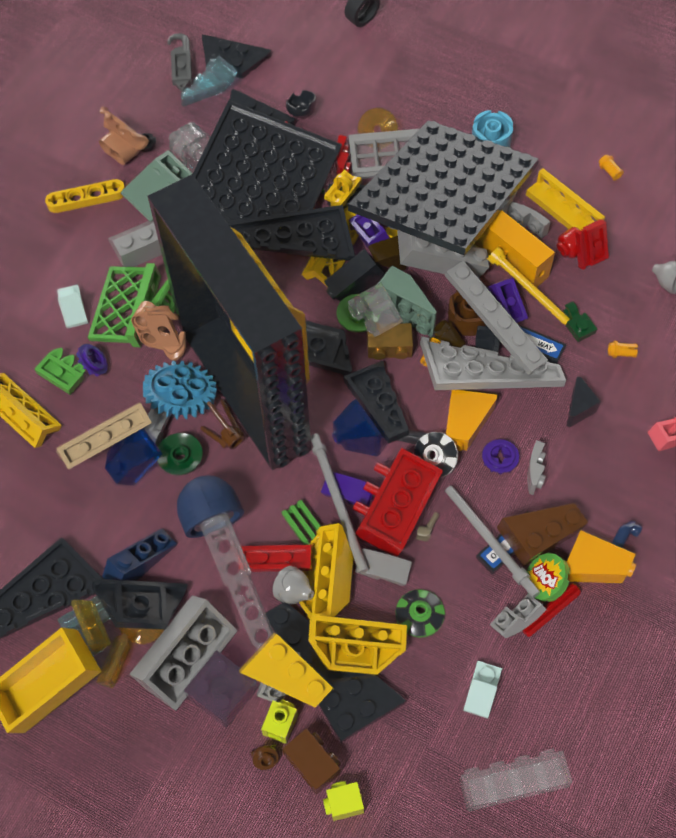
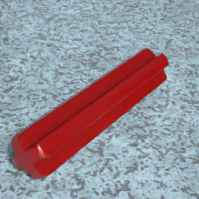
M570 584L559 598L546 604L544 607L547 610L531 625L523 629L522 632L527 637H531L580 595L581 590L575 584Z

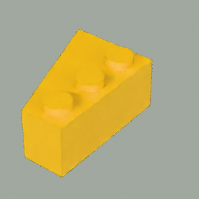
M273 633L239 670L240 673L315 708L333 689L327 681L276 633Z

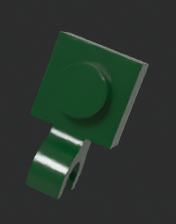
M573 301L565 304L566 309L563 310V313L570 318L566 323V327L577 342L596 334L597 328L586 313L580 315Z

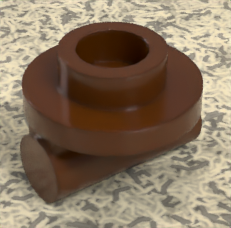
M275 744L261 746L250 752L253 764L257 769L269 770L278 762Z

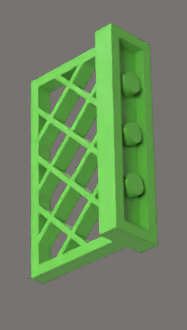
M147 263L146 268L110 266L88 335L90 341L130 343L132 347L141 348L142 342L133 327L131 319L141 302H151L156 296L161 274L155 263ZM115 274L125 275L117 282L113 281ZM138 274L143 275L142 279L136 283L131 280ZM129 281L132 286L122 292L119 287ZM117 289L120 294L109 300L108 295ZM136 290L138 292L137 296L129 301L126 296ZM124 298L127 303L116 310L113 305ZM111 307L114 312L103 318V312ZM131 308L133 310L132 314L123 319L120 314ZM118 316L121 321L111 328L108 322ZM104 325L109 329L103 334H96L97 330ZM122 327H127L125 336L115 334Z

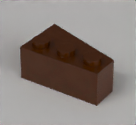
M575 503L504 517L496 528L525 567L540 555L546 554L578 534L589 522Z

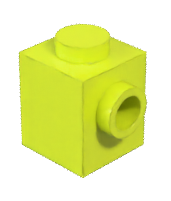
M273 700L261 728L262 734L287 744L298 717L297 709L294 708L295 705L286 700H280V702Z
M345 781L337 782L331 785V789L326 790L327 798L323 799L326 815L332 814L333 821L364 813L357 782L347 785Z

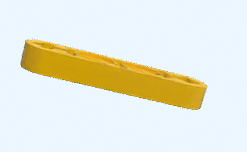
M113 179L52 192L46 196L45 202L50 212L59 213L122 199L124 196L121 194V191L125 186L121 180ZM94 191L101 192L97 197L91 196V193ZM75 195L81 196L77 201L70 200Z

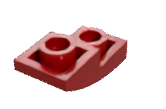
M339 135L337 143L342 144V147L336 159L337 175L341 174L343 170L350 173L352 165L349 162L347 136Z

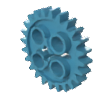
M172 360L171 365H168L166 362H163V367L155 365V370L150 369L149 375H145L143 397H146V403H151V409L158 408V414L166 412V417H169L171 414H175L176 419L180 415L187 419L188 414L197 417V411L204 414L205 409H210L207 405L208 401L214 404L217 390L215 388L216 382L213 381L212 375L207 376L208 370L200 371V365L194 368L192 367V362L184 365V361L176 364Z

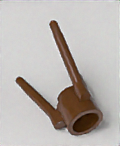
M221 400V404L232 426L226 423L213 404L208 401V407L224 427L220 433L222 437H218L204 426H201L200 430L217 441L223 449L238 447L244 440V433L239 429L225 400Z

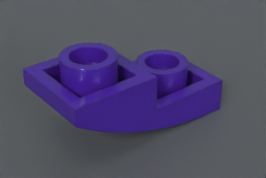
M333 472L344 501L353 505L356 501H359L369 506L373 494L363 490L366 484L365 481ZM325 480L321 493L324 496L332 497Z

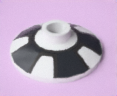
M431 432L425 434L418 440L414 448V455L443 470L440 478L450 474L457 464L458 450L456 444L444 433ZM431 451H434L436 454L434 459L430 458Z

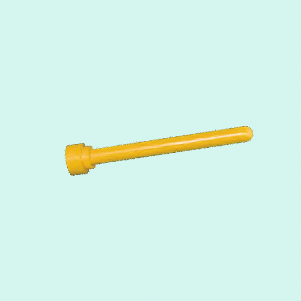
M498 246L487 260L492 265L494 263L497 266L500 265L562 324L566 325L570 318L505 259L507 257L504 255L505 252Z

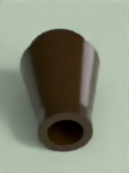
M442 320L435 326L433 333L436 339L449 342V346L461 348L465 345V341L451 322Z

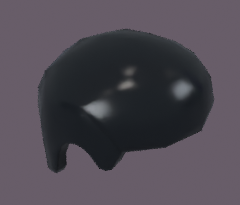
M302 90L298 96L292 93L290 98L286 100V109L294 117L305 118L312 115L315 110L316 95L311 91Z

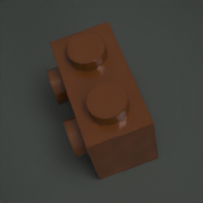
M306 728L283 747L282 751L284 756L317 795L341 774L338 767L341 763L333 752L328 754L323 749L322 745L324 742L315 731L311 734Z

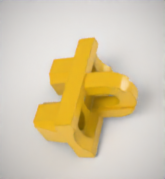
M343 170L341 174L335 177L334 183L324 195V199L331 202V206L343 205L344 207L345 203L362 183V178L352 176L346 170Z

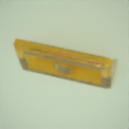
M72 600L71 605L91 650L95 653L110 646L111 641L95 604L87 600Z
M122 634L114 638L102 666V672L99 673L96 680L97 684L111 689L114 688L132 645L128 635Z

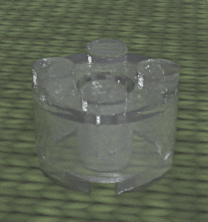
M189 122L169 135V151L185 167L194 171L211 136L199 125Z

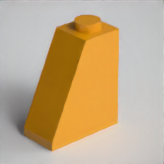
M451 390L446 435L455 442L458 451L468 450L494 411L497 395Z
M580 530L567 560L570 568L567 580L569 582L623 583L626 576L631 577L635 570L636 564L633 563L635 554Z

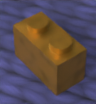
M411 323L367 324L368 359H405L412 357Z

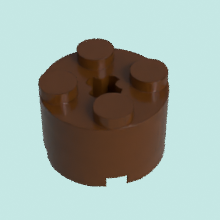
M456 290L449 299L447 320L453 324L460 336H476L477 326L487 325Z

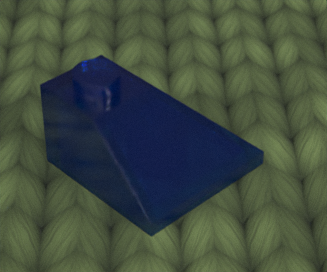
M354 399L333 422L332 437L338 445L341 444L347 451L377 457L381 455V433L358 400Z
M142 428L111 447L107 452L105 469L117 485L134 486L162 456V452L146 430Z

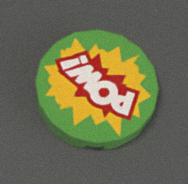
M546 553L540 555L532 561L527 569V573L530 575L529 579L540 591V594L534 598L538 601H554L568 587L569 580L567 579L568 574H570V568L567 562L556 554Z

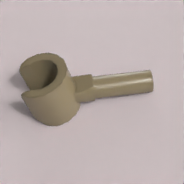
M434 512L427 523V527H418L417 540L429 541L433 525L439 517L437 512Z

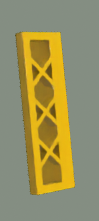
M544 168L539 171L537 182L526 191V196L568 229L576 227L582 230L584 226L595 222L592 217L597 221L605 219L604 215Z
M348 207L344 208L352 245H354L359 235L355 230H350L349 220L357 214L348 211ZM311 256L301 275L307 280L316 277L327 286L324 282L327 277L321 273L324 266L329 267L331 276L343 266L345 260L333 262V259Z
M0 373V381L5 384H0V417L34 448L41 447L46 434L59 431L62 425L6 374ZM41 421L46 422L49 425L45 426Z

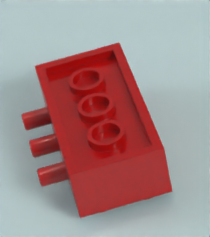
M403 448L398 452L390 468L379 462L376 463L373 470L384 475L385 478L380 487L369 481L363 487V490L375 496L370 506L368 507L359 501H356L353 506V510L364 515L355 532L356 536L395 557L403 550L443 472L440 468Z

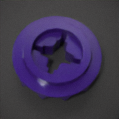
M83 344L78 348L76 353L79 358L78 363L82 364L83 369L88 370L90 375L94 374L98 377L107 371V360L98 348L91 344Z
M493 440L483 449L482 458L484 466H487L491 472H498L500 475L506 472L510 473L517 467L519 452L515 445L507 440ZM499 450H501V454L504 457L502 464L498 462V458H494L497 457Z

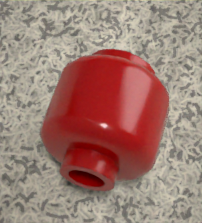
M576 227L568 229L558 237L556 247L565 258L574 259L577 257L575 231H580V229Z

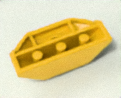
M340 523L319 527L316 532L317 535L310 543L313 547L312 571L302 572L309 579L314 596L311 600L299 602L309 619L310 615L335 617L350 601L353 554L343 526Z
M310 615L309 643L327 670L377 675L406 651L407 625Z

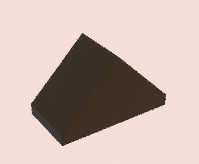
M398 236L368 246L376 264L389 268L394 266L401 271L406 270V266L400 264Z

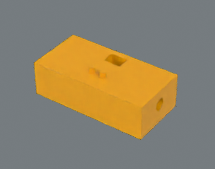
M501 210L475 242V245L486 249L488 257L499 246L505 252L504 255L507 256L505 259L534 286L538 287L549 278L555 252Z

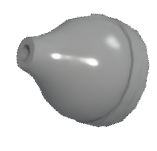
M676 261L655 264L652 272L656 275L660 286L667 292L676 294Z
M294 566L283 568L273 584V595L280 602L297 604L304 600H311L314 596L309 579L299 568Z

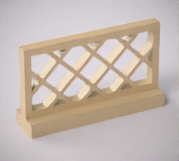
M139 402L57 447L56 452L69 470L152 422Z

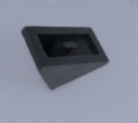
M577 377L574 384L566 424L568 427H572L597 413L601 402L581 377Z

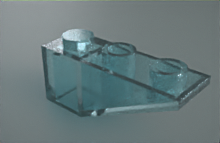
M220 56L215 60L211 59L206 65V70L203 74L199 73L193 81L194 84L190 88L186 87L182 92L181 105L184 107L224 92L236 79L237 70Z

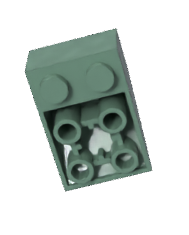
M167 150L154 159L121 191V194L151 222L153 217L147 196L193 173Z
M391 266L378 283L377 304L380 311L385 315H391L398 319L402 324L411 323L412 327L419 333L433 338L436 310L411 275Z

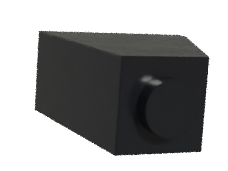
M364 249L324 281L328 287L326 292L333 300L337 298L341 302L347 296L363 294L377 287L386 273Z

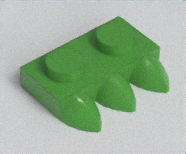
M57 348L49 352L34 370L36 374L71 395L84 380L83 375L86 369H83V365L80 363L73 366L74 355L61 359L63 348Z

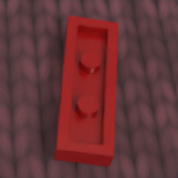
M312 545L240 546L239 570L240 572L281 571L287 566H294L301 571H312L313 547Z

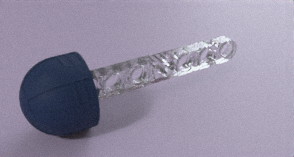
M211 475L197 477L188 482L178 496L177 514L186 537H205L223 583L229 587L250 641L258 650L264 643H259L256 640V633L260 629H265L268 632L269 639L274 632L250 577L252 571L232 526L233 523L244 515V510L235 490L226 481ZM223 540H228L231 544L230 550L227 553H221L219 550V544ZM232 562H238L240 565V570L236 575H230L228 572V566ZM241 585L248 587V590L245 591L247 598L250 600L254 599V601L247 602L243 606L242 603L246 602V599L243 595L238 594L241 590ZM252 606L257 607L259 611L258 617L255 620H249L246 615L248 608Z

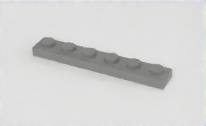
M464 261L446 271L445 277L528 375L547 363L548 359Z

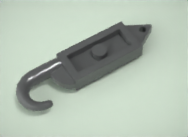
M176 33L171 35L167 41V44L170 45L175 39L182 40V46L171 51L173 86H176L184 93L189 84H192L190 41L185 34Z

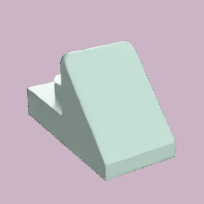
M78 284L58 289V302L66 328L87 324L88 321Z
M477 661L463 711L488 719L502 668Z

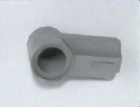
M158 408L151 409L148 414L152 423L135 432L134 435L135 444L157 450L162 442L163 431L170 416L166 417V412L158 414Z

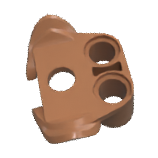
M102 106L100 108V114H104V128H107L109 133L99 140V145L121 165H125L139 154L140 150L147 146L149 139L138 134L110 113L107 107Z
M149 301L141 302L131 319L140 341L148 347L163 350L171 361L178 360L184 354L186 349V332H180L178 335L172 320L179 319L178 314L173 313L169 306H156ZM166 328L169 329L170 333H164Z

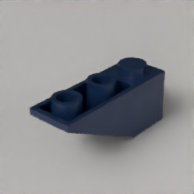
M161 528L109 557L102 577L108 580L138 581L174 549L177 543Z

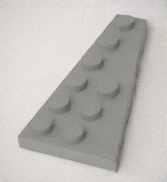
M421 337L420 345L435 390L564 387L566 382L559 364L547 362L528 375L512 355L508 358L498 356V352L466 345L459 348L449 346V342L441 341L439 344L429 342V338Z

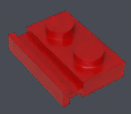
M600 219L584 226L583 230L575 231L578 267L584 270L588 265L593 266L609 258L607 226L604 220Z

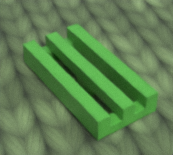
M300 500L295 506L291 505L287 511L283 510L281 513L302 544L310 545L290 515L294 514L312 540L316 535L298 510L302 511L316 532L321 526L303 501Z

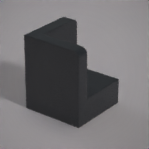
M477 326L475 347L498 352L499 339L488 326Z

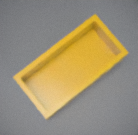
M61 627L0 677V720L7 733L27 732L102 672L77 629Z

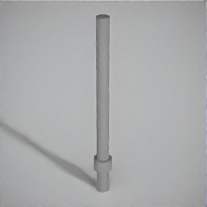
M453 486L447 487L445 490L447 495L513 574L512 578L516 583L522 585L532 598L537 597L540 591L529 579L530 575L526 570L517 565Z

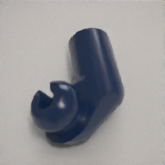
M629 521L620 526L611 544L623 548L629 535L632 534L638 537L643 527L636 524V521Z

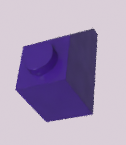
M355 215L349 220L367 248L370 244L389 239L384 228L376 221L360 215Z
M513 277L487 287L516 323L528 319Z

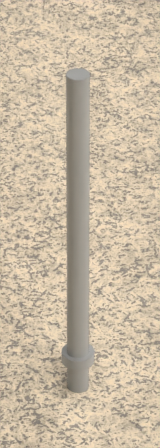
M319 434L311 435L313 454L317 455L359 573H365L369 569L326 456V446L322 444Z

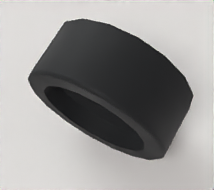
M348 0L344 11L345 17L357 27H363L376 15L380 0Z

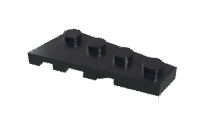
M380 361L344 376V383L386 442L390 444L408 436L409 429L402 410L398 406L396 394L392 390L390 378L386 374L384 362Z

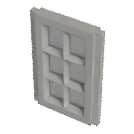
M419 129L348 135L352 175L362 179L373 178Z

